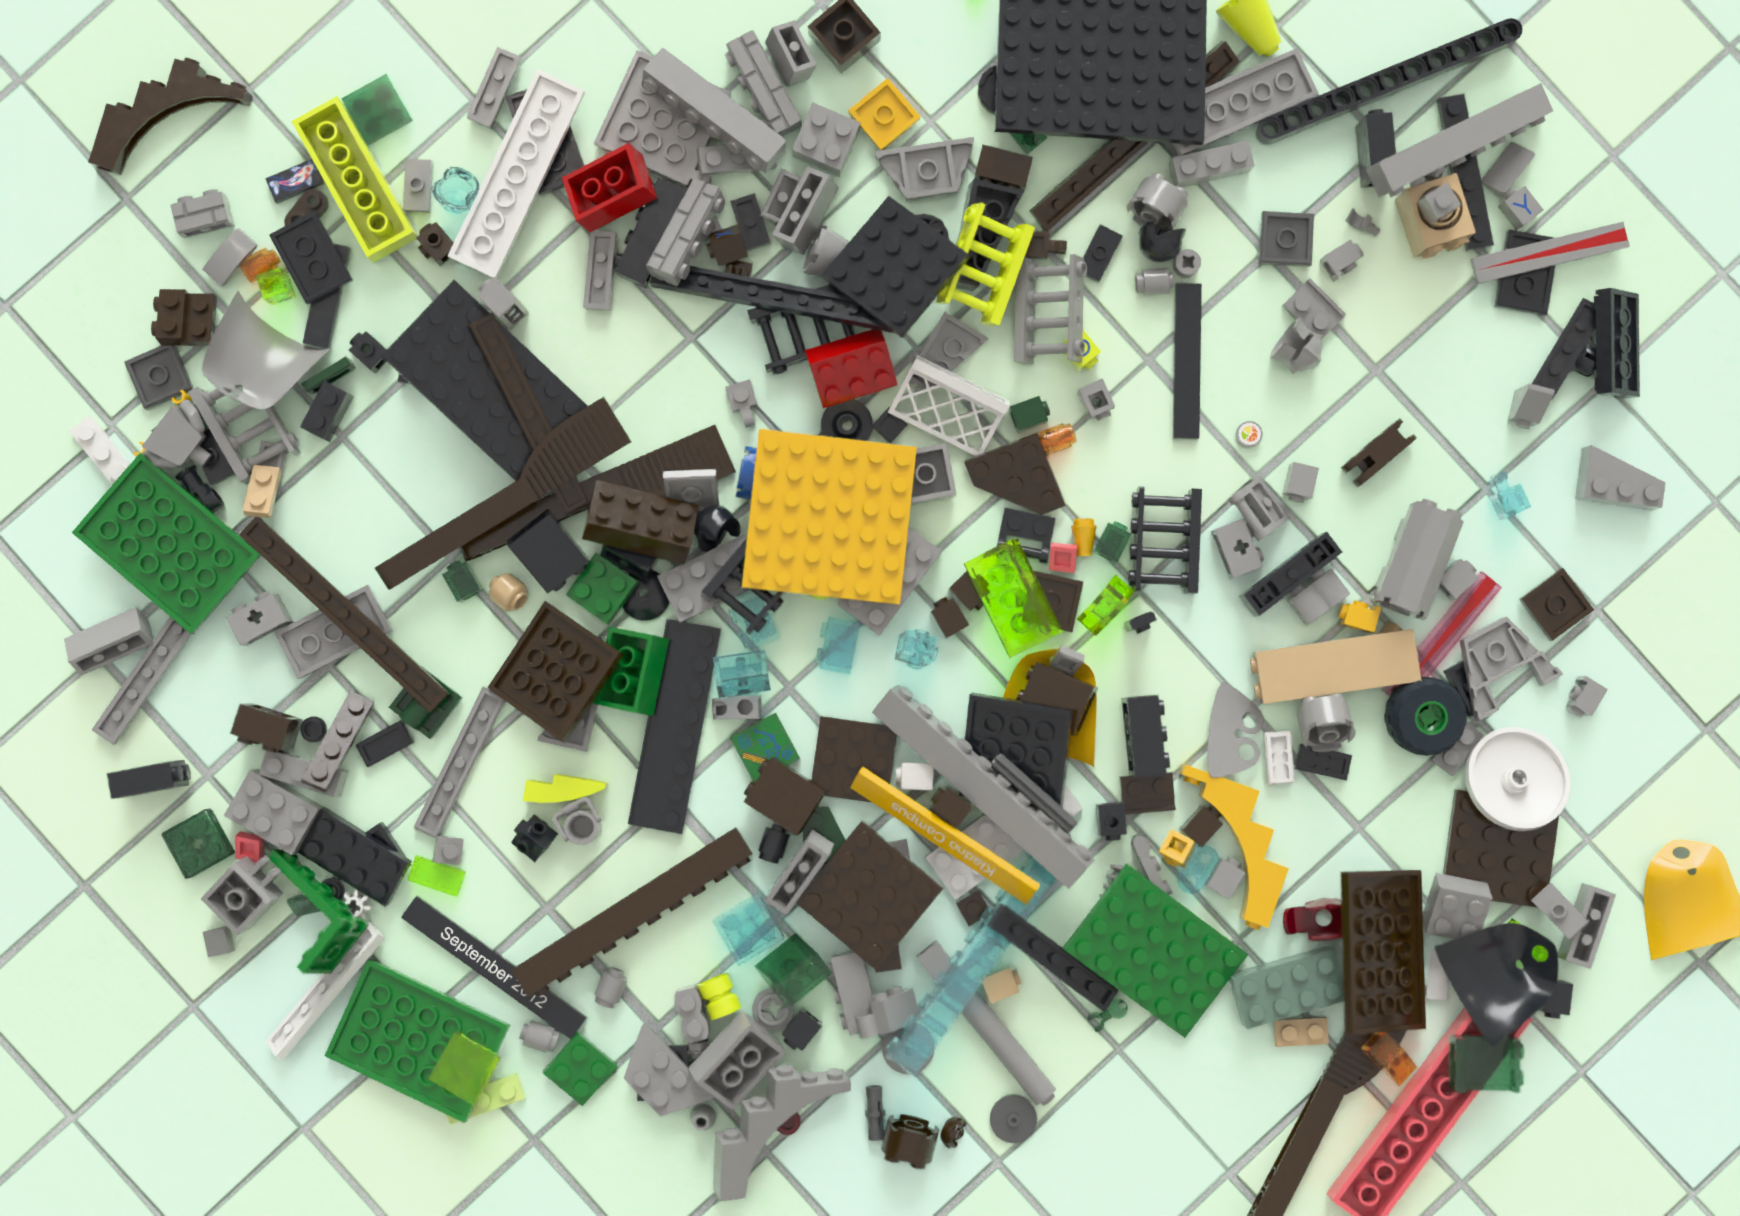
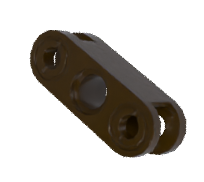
M1401 418L1388 426L1340 467L1345 474L1355 466L1359 467L1362 473L1352 481L1357 488L1416 440L1415 434L1405 439L1397 430L1403 423Z

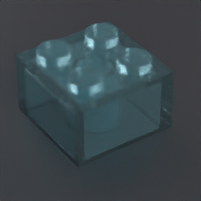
M760 892L753 894L712 919L714 926L738 967L785 939L782 930Z

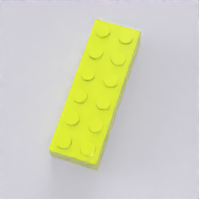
M338 96L291 121L366 257L370 261L375 263L416 240L417 234L347 108Z

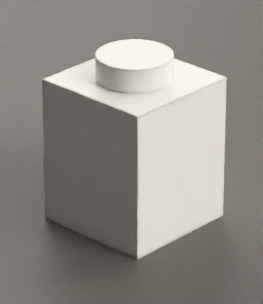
M902 762L901 768L896 767V783H901V789L933 790V767L929 763Z

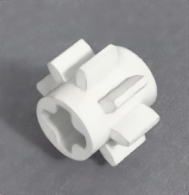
M355 890L353 897L348 892L343 894L346 899L344 903L350 908L349 912L355 918L359 916L364 920L367 919L365 911L373 908L372 905H368L367 900L369 897L367 895H360L359 890ZM356 901V905L360 906V909L355 911V907L351 906V903Z

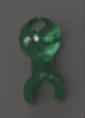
M1115 998L1105 1012H1092L1088 1015V1020L1102 1018L1100 1024L1095 1027V1032H1099L1103 1029L1104 1023L1111 1018L1121 1019L1126 1016L1128 1005L1124 1000ZM1124 1003L1126 1007L1121 1008L1119 1005Z

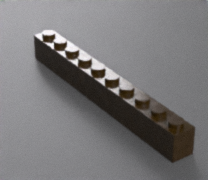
M735 827L517 965L511 971L527 997L535 994L537 998L550 989L549 983L556 979L559 983L573 975L570 971L578 965L582 969L595 961L593 955L600 951L606 954L617 947L615 941L623 936L626 940L630 939L640 932L637 928L645 922L648 926L652 925L662 918L660 915L662 911L669 908L672 912L684 904L682 900L684 897L691 894L694 898L706 890L704 886L711 880L717 883L729 875L727 873L728 869L733 866L739 869L751 861L749 856L753 852L738 828Z

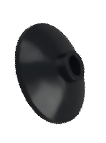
M855 399L827 407L821 419V430L823 436L867 441L873 429V419L870 411L863 403ZM850 421L852 423L851 429H843V422Z
M653 570L645 582L631 573L628 574L638 581L639 584L622 606L623 610L629 616L643 621L652 620L662 615L670 602L657 577L660 573ZM643 589L649 592V596L646 599H641L639 596L640 591Z

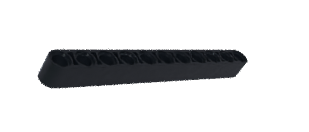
M1514 18L1502 20L1267 116L1257 127L1256 138L1265 145L1276 143L1512 46L1520 38L1523 32L1522 24ZM1504 28L1512 32V38L1504 35ZM1479 38L1487 40L1489 47L1481 46ZM1455 48H1461L1465 52V57H1459L1455 52ZM1431 58L1439 59L1441 67L1434 66ZM1412 67L1416 69L1418 76L1413 77L1409 75L1407 68ZM1383 77L1391 78L1394 86H1387L1383 81ZM1359 87L1368 88L1370 96H1363L1360 93ZM1335 97H1343L1346 100V106L1338 105ZM1311 107H1320L1323 115L1316 116L1313 114ZM1295 116L1299 120V125H1291L1287 117ZM1266 125L1272 126L1275 130V135H1267L1263 127Z

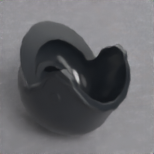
M1147 222L1138 232L1141 253L1153 262L1162 263L1172 260L1179 254L1182 248V240L1186 229L1181 228L1168 232L1159 230L1157 234V226L1154 222Z
M711 505L698 513L694 534L700 550L708 552L722 542L727 531L731 536L739 537L741 526L727 508L720 505Z

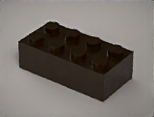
M596 480L590 498L582 539L685 564L692 545L699 505Z

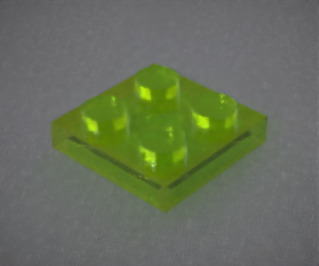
M456 1031L432 1071L429 1080L474 1106L477 1104L502 1057Z

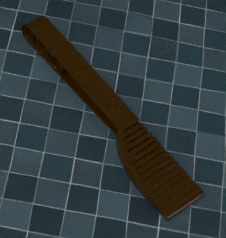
M603 396L567 418L549 432L530 455L520 479L382 562L374 569L388 590L394 588L631 443V439Z
M712 425L579 483L589 503L596 480L665 497L663 471L716 469L717 480H720L735 473L736 470L716 425ZM551 494L529 504L459 547L465 562L471 561L508 545L507 540L546 509H549L560 522L588 510L589 503L565 514L556 494Z
M1407 1030L1357 1035L1345 1034L1344 1031L1339 1044L1336 1046L1337 1048L1333 1051V1055L1326 1065V1069L1323 1070V1074L1316 1083L1247 1216L1284 1215L1344 1095L1365 1085L1386 1066L1400 1045Z

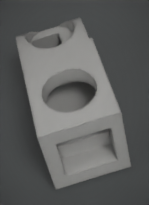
M761 695L713 698V720L761 719Z

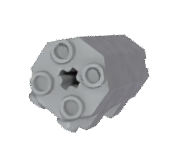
M1428 499L1410 503L1405 518L1401 519L1394 536V547L1387 565L1381 569L1375 585L1376 593L1372 600L1376 603L1381 602V606L1406 616L1413 612L1417 614L1415 618L1420 620L1427 619L1464 523L1461 519L1462 513L1447 508L1446 511L1437 508V503Z

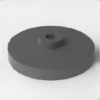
M1012 1094L1001 1097L995 1102L990 1111L991 1128L995 1135L1005 1142H1022L1029 1138L1036 1128L1037 1114L1035 1108L1023 1096Z

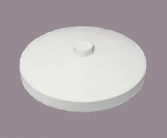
M1505 727L1487 734L1473 747L1466 762L1465 781L1473 803L1486 818L1506 829L1529 831L1540 828L1554 820L1562 812L1569 799L1571 779L1564 757L1551 741L1530 729Z

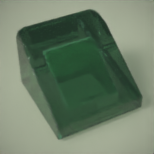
M304 894L290 897L287 900L288 906L296 916L320 912Z

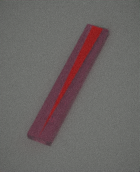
M1483 571L1477 574L1479 579L1457 598L1416 648L1421 677H1429L1501 590L1502 587ZM1401 684L1385 686L1382 692L1390 697L1392 691Z

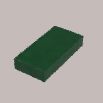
M345 356L302 382L301 385L306 392L314 395L319 391L324 381L332 384L355 370L356 367L352 360Z

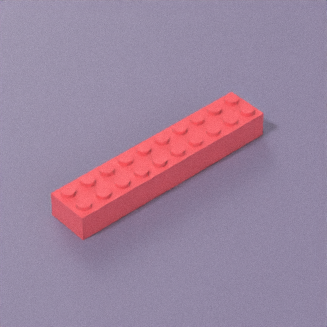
M1464 1007L1338 1176L1326 1195L1352 1216H1388L1533 1019L1529 1018L1493 1047L1483 1036Z

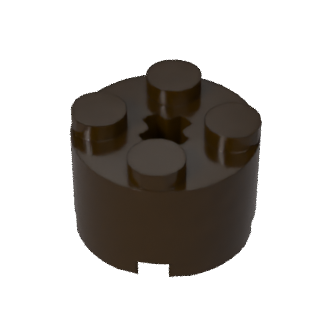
M894 1114L890 1115L881 1145V1150L885 1153L884 1159L892 1163H899V1161L910 1163V1166L915 1169H925L926 1164L932 1162L940 1131L939 1128L935 1125L934 1129L928 1126L929 1121L920 1117L900 1114L899 1119H893Z

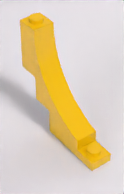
M1182 764L1179 774L1185 776L1183 781L1199 786L1200 781L1203 782L1199 796L1221 815L1239 847L1245 872V891L1239 917L1246 920L1244 925L1257 930H1260L1261 926L1268 928L1289 868L1264 859L1274 829L1250 821L1260 791L1222 777H1211L1208 772Z

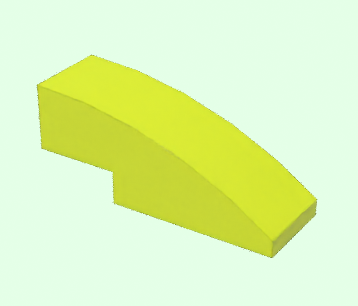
M558 773L554 774L552 783L529 779L526 780L523 801L553 803L575 800L608 788L609 782Z

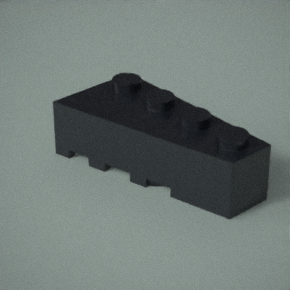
M973 179L968 185L958 239L965 222L963 221L964 213L972 204H985L982 215L1007 226L1024 191ZM978 225L973 240L996 250L1003 236ZM969 249L968 254L970 258L965 265L985 273L992 259ZM960 274L955 288L974 291L979 287L980 282Z

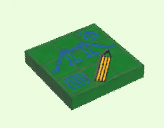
M777 713L730 737L753 782H756L759 778L760 773L757 771L765 759L770 760L771 757H776L787 765L800 759Z

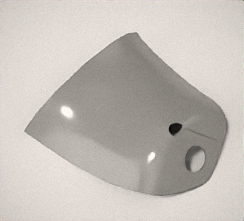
M237 290L209 343L202 364V373L224 395L252 408L264 410L276 404L310 368L333 348L318 349L303 345L287 337L259 318L246 304L242 295ZM242 385L244 388L243 392L236 389L235 386ZM224 388L235 392L239 397L229 394Z

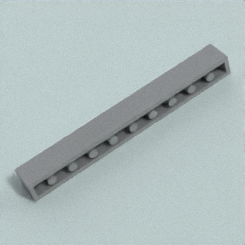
M899 684L891 688L874 708L872 713L1068 889L1076 883L1095 861L1091 857V852L1086 847L1078 845L1072 840L1070 833H1066L1061 827L1053 823L1051 818L1041 809L1035 807L1031 800L1022 792L1016 790L1011 785L1012 783L1003 775L997 773L985 757L978 756L966 740L959 739L947 723L939 721L932 715V710L927 705L920 704L913 698V693L908 688Z

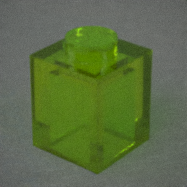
M281 267L255 276L263 300L268 304L275 305L296 297L289 275Z

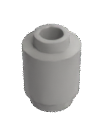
M1167 268L1141 270V273H1135L1137 294L1143 293V296L1168 294L1169 288L1174 287L1173 273H1168Z
M615 967L603 970L594 993L597 1004L607 1008H614L615 1004L619 1003L628 980L624 976V971Z
M531 1020L529 1025L524 1023L519 1039L524 1040L522 1046L544 1053L546 1051L553 1053L560 1032L554 1031V1027Z

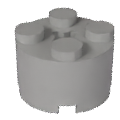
M1152 173L1150 177H1146L1141 181L1127 204L1128 213L1130 210L1133 212L1134 216L1132 219L1139 226L1142 227L1147 222L1152 221L1157 226V234L1159 230L1168 232L1174 229L1187 208L1188 202L1186 198L1188 192L1180 186H1174L1169 183L1161 174Z
M1336 693L1331 696L1318 698L1310 696L1302 700V706L1298 709L1296 717L1305 747L1308 745L1312 747V751L1328 752L1341 748V743L1347 739L1348 743L1353 740L1356 733L1348 703L1344 700L1342 694Z

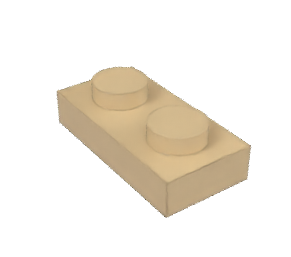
M253 466L242 510L245 516L271 518L282 473L280 467Z
M1327 1017L1285 1018L1273 1022L1274 1043L1276 1047L1329 1044Z

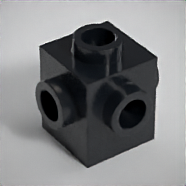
M534 814L528 821L523 819L513 830L516 835L511 843L518 851L525 854L533 862H536L550 847L558 833Z

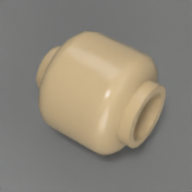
M505 573L501 576L497 575L489 583L490 600L506 612L521 609L528 599L527 586L511 573Z

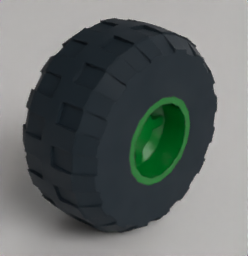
M1421 677V681L1418 680L1417 682L1399 685L1392 691L1385 705L1384 721L1388 734L1398 746L1408 752L1424 756L1442 754V752L1451 749L1463 735L1467 722V710L1461 698L1462 696L1452 685L1433 677Z

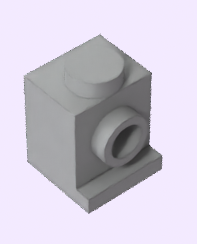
M1350 239L1323 256L1319 261L1334 282L1343 275L1341 271L1345 275L1358 266L1356 261L1362 258L1364 253L1357 243L1353 244Z
M1103 378L1077 391L1090 420L1096 417L1098 422L1111 416L1110 411L1116 406ZM1092 399H1099L1101 401V406L1094 407L1092 405Z
M1586 675L1578 676L1576 681L1579 682V685L1576 684L1568 694L1570 700L1567 703V706H1569L1567 710L1580 718L1582 716H1593L1608 689Z

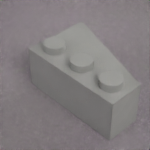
M1590 445L1582 448L1575 499L1652 511L1663 507L1666 482Z

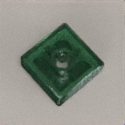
M211 808L200 811L161 834L185 879L192 878L235 854V850ZM195 839H202L201 850L194 847Z

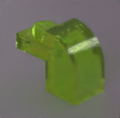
M1115 574L1083 610L1077 620L1097 636L1127 604L1135 591Z

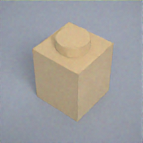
M1009 965L980 976L990 1004L1020 993L1018 985H1021L1022 982L1016 969L1011 971Z

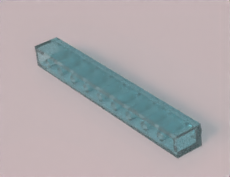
M1028 852L1025 854L1028 859L1023 866L1019 864L1016 869L1040 884L1027 905L1002 888L995 896L997 902L992 909L988 907L980 917L982 921L977 930L973 928L964 939L967 944L962 951L957 950L949 960V963L952 965L946 973L942 971L933 983L936 986L931 994L926 993L918 1003L919 1011L915 1016L911 1014L902 1026L905 1029L899 1038L895 1036L887 1046L886 1050L889 1052L886 1057L909 1075L915 1077L1009 946L1010 943L986 926L999 905L1002 903L1008 906L1027 921L1057 879Z

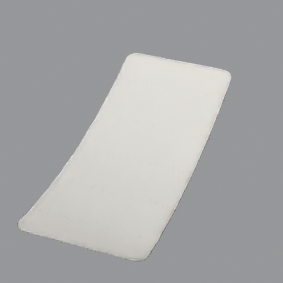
M1432 949L1428 968L1427 998L1447 1001L1449 979L1444 972L1435 949Z

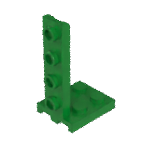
M273 849L269 854L270 861L331 921L328 927L320 931L318 940L314 945L303 953L302 960L297 965V968L303 974H331L369 924L363 918H355L349 912V906L343 901L337 900L332 895L333 891L324 883H320L315 878L314 871L307 866H303L298 861L299 857L297 854L291 855L284 850Z

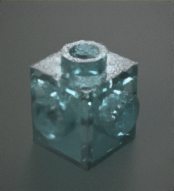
M908 629L899 635L894 659L907 663V666L910 668L922 669L934 662L937 657V638L929 636V632L916 629L913 631Z

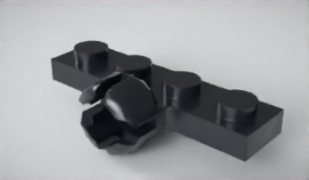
M1585 298L1581 300L1531 383L1555 390L1551 400L1554 399L1570 372H1578L1585 377H1590L1596 370V346L1590 341V337L1596 329V309H1594L1593 302Z

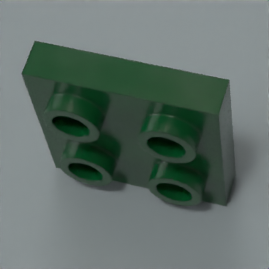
M421 666L450 694L433 712H429L403 688L388 708L399 715L400 719L410 727L432 739L463 697Z

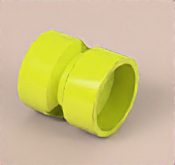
M728 972L697 985L701 998L708 1000L706 1010L710 1020L721 1018L742 1008L738 996L735 993H731L733 983Z

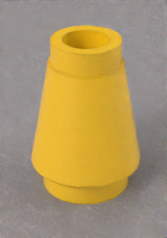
M1094 518L1073 519L1071 529L1074 543L1078 545L1077 556L1092 555L1097 525L1094 524Z

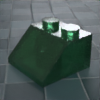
M796 933L754 965L785 1008L793 1006L832 974L818 953Z

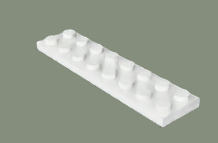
M540 69L536 70L448 254L450 259L491 278H498L584 98V90Z

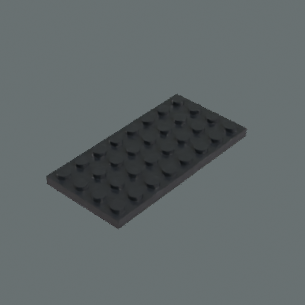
M453 280L392 343L381 357L514 481L520 479L523 468L533 449L469 326L470 323L490 313L458 282ZM497 320L552 430L567 418L588 406Z

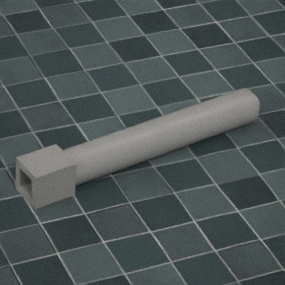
M937 940L933 941L916 955V959L950 998L1035 1105H1047L1055 1098L1054 1092L1056 1087L957 967Z

